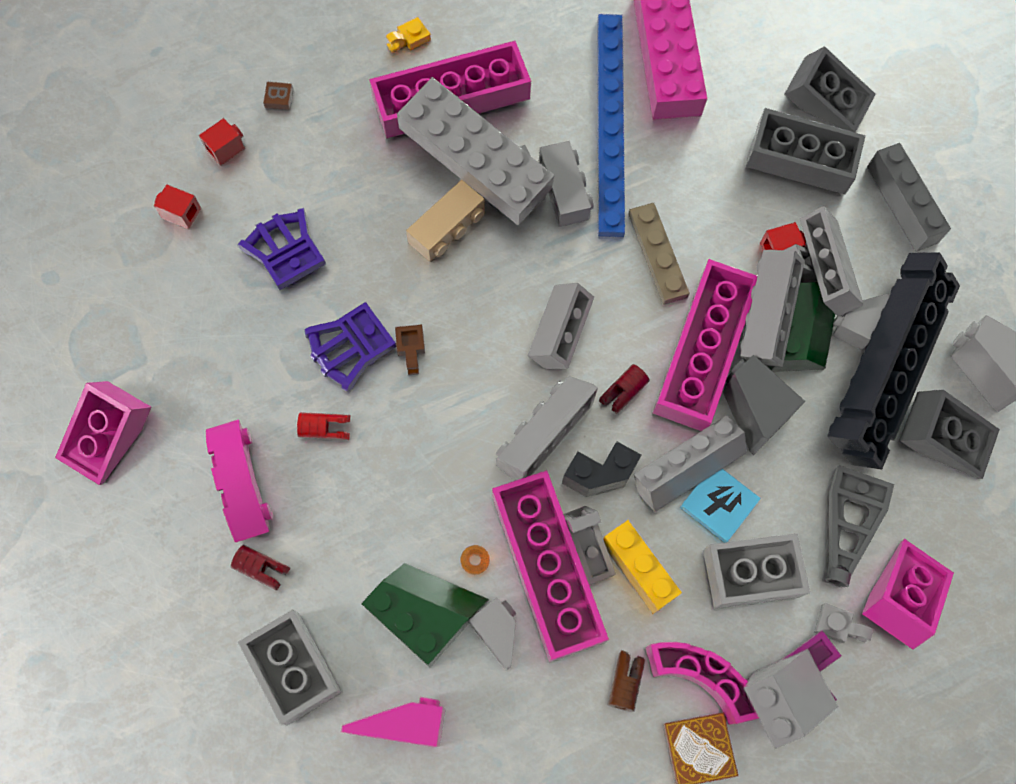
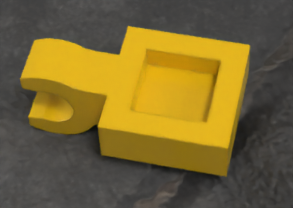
M416 17L398 26L397 32L393 31L386 35L389 41L387 47L391 53L397 52L404 46L412 50L431 41V33L419 17Z

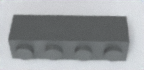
M901 143L878 150L868 164L867 169L915 252L938 244L951 230V227Z

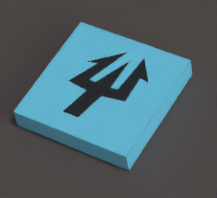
M721 469L699 483L680 508L726 543L761 498L724 469Z

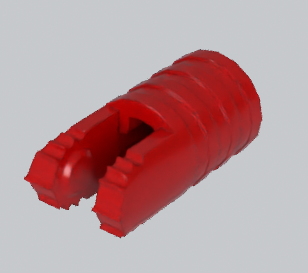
M300 412L297 421V435L302 438L349 440L350 433L346 431H329V422L347 423L350 422L351 415Z

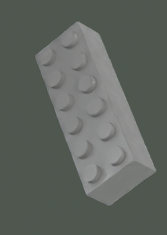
M433 77L397 113L399 129L517 225L527 217L552 189L554 175Z

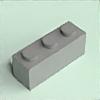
M570 141L540 147L539 163L554 175L553 186L548 193L559 227L589 220L590 211L594 208L591 194H587L585 190V174L580 172L578 168L579 156L577 150H572Z
M579 283L554 285L528 357L544 369H568L594 296Z

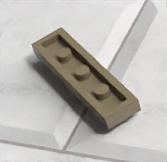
M654 202L629 209L630 220L663 305L688 298L690 292Z

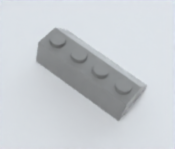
M571 376L564 382H557L550 391L552 396L546 403L541 401L533 410L532 414L534 416L528 423L523 421L515 430L514 434L516 437L510 443L506 441L496 452L498 456L496 458V466L514 481L533 475L593 406L598 387Z

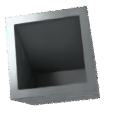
M754 355L747 362L741 359L733 367L726 379L728 384L723 390L737 425L745 432L746 445L753 455L805 403L803 398Z

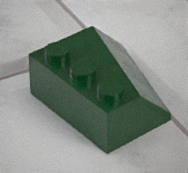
M818 282L800 283L783 367L770 366L772 372L824 370L826 368L836 314L824 303Z

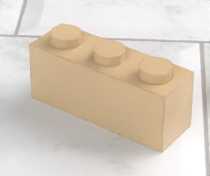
M463 180L459 181L406 230L408 243L429 262L436 256H442L452 241L459 240L465 234L467 227L473 222L477 223L485 213L484 198Z

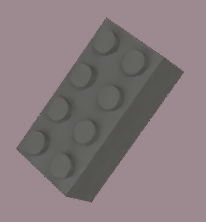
M764 108L757 124L746 167L846 195L856 179L866 135Z

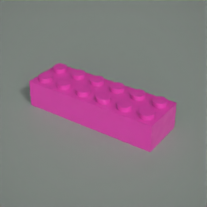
M634 0L652 119L702 116L708 98L690 0Z
M516 41L369 79L372 97L386 139L405 134L399 129L397 113L432 77L478 114L530 100L531 79Z
M708 259L656 401L653 414L699 431L711 425L746 322L747 313L752 304L751 292L753 286L756 285L757 275Z
M546 470L492 488V498L549 663L606 643L609 640L548 471Z

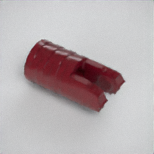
M632 364L599 398V402L607 406L617 397L613 402L612 411L619 414L650 379L639 366Z
M242 545L237 550L231 562L232 569L274 590H278L281 584L275 578L265 574L267 569L270 568L284 575L288 574L291 569L287 565L246 545Z

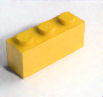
M629 520L604 536L603 540L608 553L652 614L682 593Z

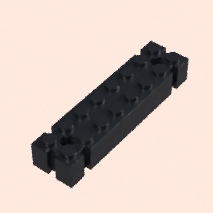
M940 252L908 254L905 263L900 269L902 279H897L892 287L885 308L881 311L880 319L871 334V339L865 352L861 356L855 375L851 378L847 393L840 403L841 417H835L834 422L830 425L827 437L837 448H841L842 454L851 465L883 469L890 452L888 444L890 440L895 441L948 316V303H953L959 290L960 284L952 272H946L948 265Z

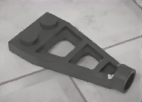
M841 465L835 468L829 491V566L825 577L826 582L839 587H849L851 574L856 569L889 509L894 484ZM846 500L868 507L869 515L863 525L857 526L845 520L844 503ZM841 530L859 536L853 553L840 549ZM837 566H842L845 570L839 569Z

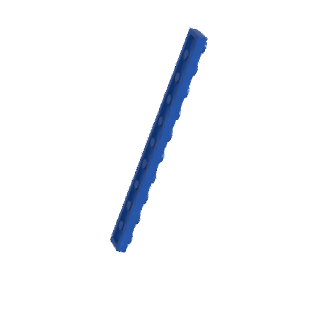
M598 14V237H624L623 15Z

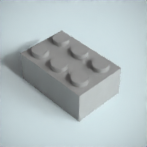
M798 534L710 544L703 550L714 609L800 598L810 593Z
M293 609L238 642L281 725L293 723L341 693L300 614Z

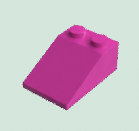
M108 381L86 383L55 458L98 485H102L141 433L152 407Z
M903 539L872 589L862 614L913 650L935 635L954 572L906 539Z
M420 697L419 703L410 702L342 725L341 732L440 747L445 708L440 707V701L436 699Z

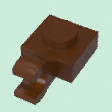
M422 324L395 327L398 356L406 355L408 375L419 374L417 354H425Z

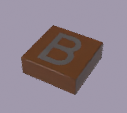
M267 82L263 101L264 107L290 110L293 94L292 83Z

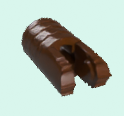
M621 650L618 656L608 705L620 710L635 712L645 659L640 656L634 658L630 674L627 676L631 657L628 652Z

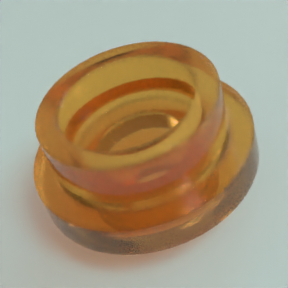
M472 545L462 552L461 565L467 573L478 575L483 573L489 566V554L483 547ZM478 556L481 562L478 565H472L470 558Z

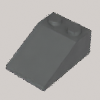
M824 46L804 57L784 95L801 110L838 128L856 133L876 93Z
M945 390L919 391L916 394L900 441L923 456L977 479H983L1000 429Z

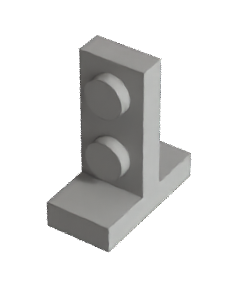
M583 506L563 514L589 585L616 575L598 523L601 522L598 511Z

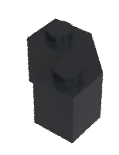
M616 441L602 465L577 451L563 476L562 484L585 497L611 489L623 488L642 454Z

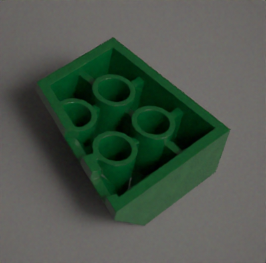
M404 563L382 580L361 604L431 668L469 624V619L476 615L489 599Z

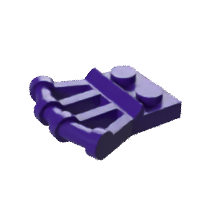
M304 208L297 209V212L282 215L276 213L266 223L262 224L260 222L256 224V228L245 240H241L237 244L245 254L251 255L264 265L279 290L326 265L325 259L309 237ZM299 222L301 237L295 240L286 224ZM277 228L288 242L286 246L278 249L269 235L271 231ZM263 238L272 253L265 255L254 247L255 244Z
M366 302L336 321L310 326L304 330L305 337L309 339L312 352L310 357L315 363L318 362L321 366V373L324 377H329L342 385L341 388L346 392H350L353 389L357 379L368 365L374 364V361L397 347L396 342ZM342 330V333L321 346L320 336L322 334ZM350 341L353 346L332 361L328 359L327 355ZM360 355V360L348 376L338 370Z

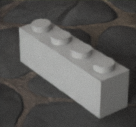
M825 206L801 217V225L824 303L838 317L863 306L864 303L836 218Z
M763 250L762 258L758 261L757 281L751 292V309L746 316L747 328L745 337L740 343L741 357L747 361L754 355L765 365L783 367L805 262L796 251Z
M726 415L634 473L638 494L656 512L746 454L745 432Z

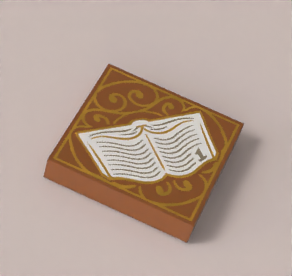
M724 712L663 724L676 784H701L738 777Z

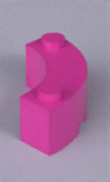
M238 419L206 429L207 451L209 455L214 454L211 456L213 468H211L216 490H223L224 492L221 493L224 506L223 512L234 542L236 543L269 532V520L273 519L268 502L263 503L255 479L249 453V445L252 444V439L248 428L243 429Z
M661 642L645 647L653 677L675 676L687 679L701 686L719 704L728 725L759 718L744 689L748 682L747 679H744L731 666V663L710 650L707 651L697 646L679 642Z

